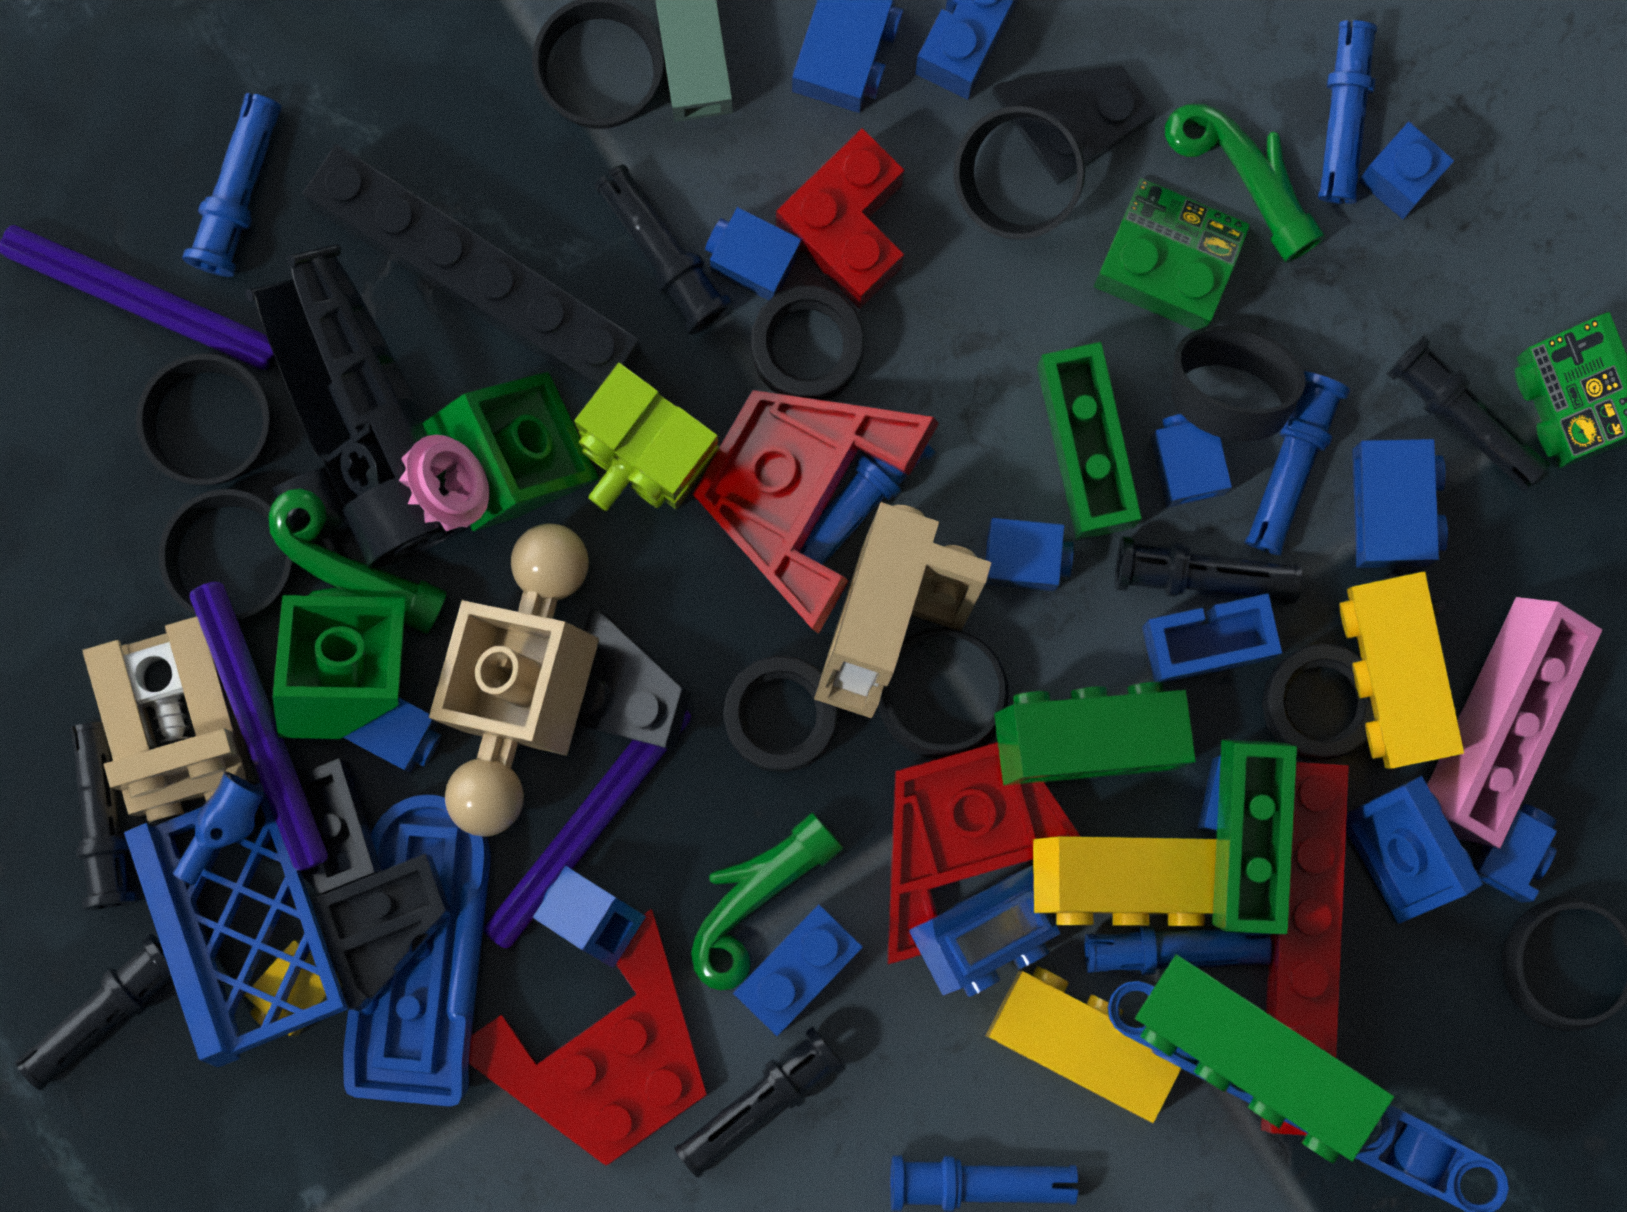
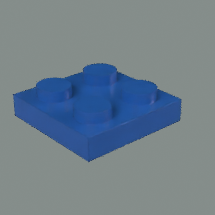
M1422 776L1347 812L1346 832L1398 924L1461 898L1483 885L1473 867L1470 855L1459 843L1442 813L1440 802L1430 791Z

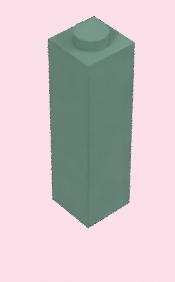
M655 0L674 122L732 114V97L717 1Z

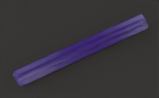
M10 225L3 234L0 241V253L10 260L259 369L267 370L274 361L275 357L267 336L261 332L16 225Z
M209 582L198 586L190 592L189 598L293 868L296 870H307L318 866L327 860L328 854L283 738H278L276 719L225 587L220 582Z
M687 709L680 733L691 720V714ZM631 741L484 926L486 936L502 948L507 949L513 945L532 921L534 914L543 902L547 889L557 880L565 865L570 869L574 868L667 749Z

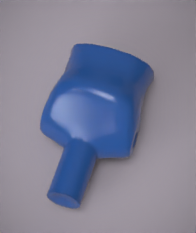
M224 771L216 791L199 810L196 819L195 836L173 874L184 882L195 885L215 849L223 848L249 836L255 826V814L264 797L262 791L246 780Z

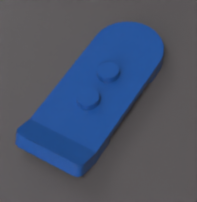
M417 795L398 802L381 816L372 830V841L382 871L423 854L432 856L451 910V915L366 1008L359 1011L350 1010L349 1008L343 1050L344 1088L347 1094L355 1098L451 1107L459 1104L469 1089V1051L491 853L487 836L469 834L452 821L446 808L445 797Z

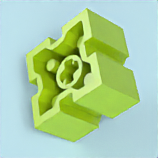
M621 363L616 365L574 420L577 429L580 430L581 439L578 443L584 448L582 452L607 471L589 495V499L604 511L609 510L629 482L632 483L630 488L654 507L659 509L665 501L677 510L704 475L719 450L717 445L718 435L679 406L676 407L666 400L656 389Z

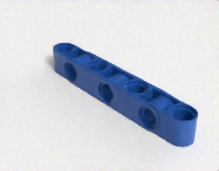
M1140 981L1127 982L1119 986L1111 995L1108 1004L1109 1019L1114 1028L1123 1035L1152 1049L1151 1052L1198 1076L1193 1071L1200 1061L1179 1047L1172 1057L1168 1056L1140 1037L1146 1026L1141 1028L1131 1027L1123 1021L1120 1015V1005L1126 995L1136 991L1145 992L1147 995H1150L1154 986ZM1231 1083L1227 1090L1228 1093L1248 1103L1253 1099L1252 1095ZM1389 1104L1380 1118L1381 1130L1378 1137L1374 1141L1364 1144L1355 1157L1432 1198L1438 1197L1465 1212H1494L1505 1202L1509 1190L1507 1176L1503 1169L1494 1161L1462 1145L1463 1141ZM1285 1119L1286 1123L1306 1132L1290 1120ZM1474 1167L1488 1169L1495 1178L1496 1186L1494 1193L1488 1200L1480 1203L1466 1200L1460 1189L1462 1176L1466 1171Z

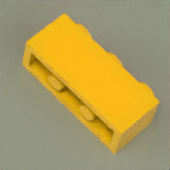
M1425 571L1348 588L1349 601L1340 602L1339 606L1347 639L1357 637L1362 661L1353 662L1352 667L1360 699L1370 697L1375 721L1365 723L1372 758L1383 757L1385 768L1392 769L1464 754Z
M1062 836L1033 839L1034 913H1056V925L1069 926L1094 925L1093 914H1112V926H1149V914H1168V926H1205V914H1213L1216 839Z
M1039 966L1036 967L1032 976L1024 971H1018L985 1036L1133 1114L1154 1123L1181 1068L1151 1052L1152 1049L1123 1035L1114 1028L1109 1019V1002L1092 994L1086 1004L1065 993L1069 985L1068 981ZM1120 1009V1015H1121V1016H1122V1014H1123V1012H1124L1122 1009Z

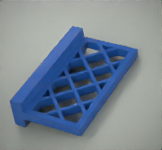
M261 783L254 786L264 794L260 804L266 821L255 844L245 839L235 842L252 850L237 883L210 872L221 848L215 849L195 885L188 884L173 874L181 860L174 836L195 828L196 819L202 807L154 827L145 823L124 832L200 1061L218 1068L241 1059L240 1053L348 1010L300 870L293 868ZM271 838L273 839L277 853L266 849ZM263 856L280 862L285 874V878L274 900L248 889ZM207 879L233 890L218 923L200 916L196 904ZM290 894H292L296 909L286 905ZM244 895L271 906L256 940L229 929ZM282 912L300 919L305 932L294 957L267 945ZM204 925L214 929L210 940H208ZM226 935L252 946L237 980L220 973L215 961V957ZM310 950L316 966L305 962ZM263 952L290 963L275 997L248 985ZM302 968L320 976L328 999L304 1010L286 1002ZM223 982L234 986L229 997ZM248 992L272 1003L262 1026L240 1035L234 1014L244 993ZM283 1008L295 1013L278 1020Z

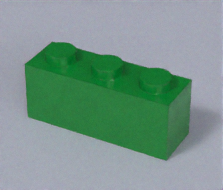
M1098 342L1042 354L1037 370L1076 541L1135 528L1142 518L1102 343Z
M1146 682L1128 686V695L1108 696L1107 687L1105 686L1070 691L1071 699L1050 701L1049 691H1035L1014 695L1013 705L994 713L1003 786L1173 771L1195 763L1186 690L1164 691L1163 682Z
M1221 741L1212 924L1225 932L1287 934L1297 746L1280 742Z

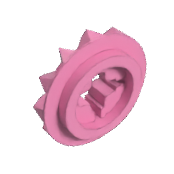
M430 435L417 441L401 458L406 470L399 481L409 487L412 492L408 504H419L423 508L425 523L439 521L447 532L457 527L463 526L467 528L482 517L489 502V484L481 463L465 445L448 436ZM447 470L444 477L446 478L445 488L449 493L443 496L439 491L440 481L436 476Z

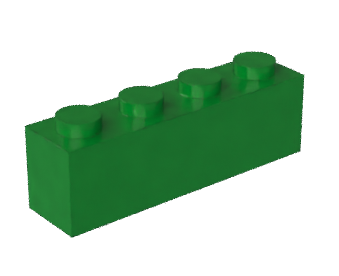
M1177 954L1134 1018L1146 1026L1140 1035L1142 1039L1170 1057L1173 1056L1179 1047L1200 1061L1193 1072L1226 1093L1231 1083L1252 1095L1253 1099L1247 1108L1279 1129L1285 1119L1290 1120L1308 1132L1301 1143L1332 1164H1335L1340 1154L1353 1162L1394 1098L1393 1095Z

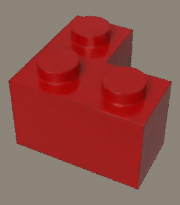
M863 128L776 210V226L802 239L801 251L859 309L902 269L904 254L869 220L902 187L904 169Z

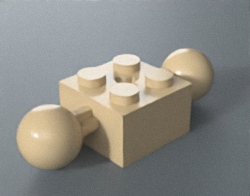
M548 523L530 528L517 540L513 548L511 570L516 583L523 590L518 612L461 601L431 707L430 719L465 733L482 736L477 759L461 765L450 777L445 791V804L452 821L460 829L472 835L493 836L508 829L520 815L524 802L523 787L519 777L511 769L517 745L566 756L570 747L599 638L567 622L553 619L557 601L572 595L579 589L586 578L589 567L588 553L583 541L571 529L559 524Z

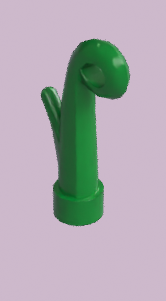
M1186 104L1177 108L1169 115L1165 124V137L1169 146L1176 153L1185 157H1198L1208 152L1218 141L1239 173L1273 235L1270 241L1285 263H1290L1302 257L1325 239V234L1310 213L1306 214L1294 193L1283 159L1280 135L1277 132L1272 131L1267 136L1266 158L1240 126L1219 109L1206 104ZM1191 124L1204 127V135L1200 139L1193 140L1185 135L1183 127Z
M304 489L288 490L277 497L269 512L270 534L275 543L293 562L315 577L335 587L312 591L308 596L405 598L404 625L425 635L429 633L443 605L447 591L424 580L415 583L377 568H368L366 564L344 557L311 542L323 529L326 521V507L322 500L313 492ZM295 508L307 510L311 517L310 522L302 528L293 530L287 519L288 513Z
M813 812L791 830L793 834L773 848L748 861L716 870L709 875L710 882L715 885L739 882L721 899L703 921L694 939L691 952L694 971L699 979L709 988L720 991L733 989L741 984L749 973L751 965L749 953L743 944L734 937L727 935V933L787 886L820 864L824 867L844 849ZM714 949H725L732 954L734 959L733 965L727 972L720 973L715 969L712 963Z

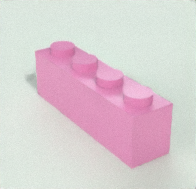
M1521 597L1515 598L1457 721L1464 754L1440 758L1427 784L1430 791L1440 802L1442 813L1458 839L1501 848L1602 632L1601 628L1559 602Z

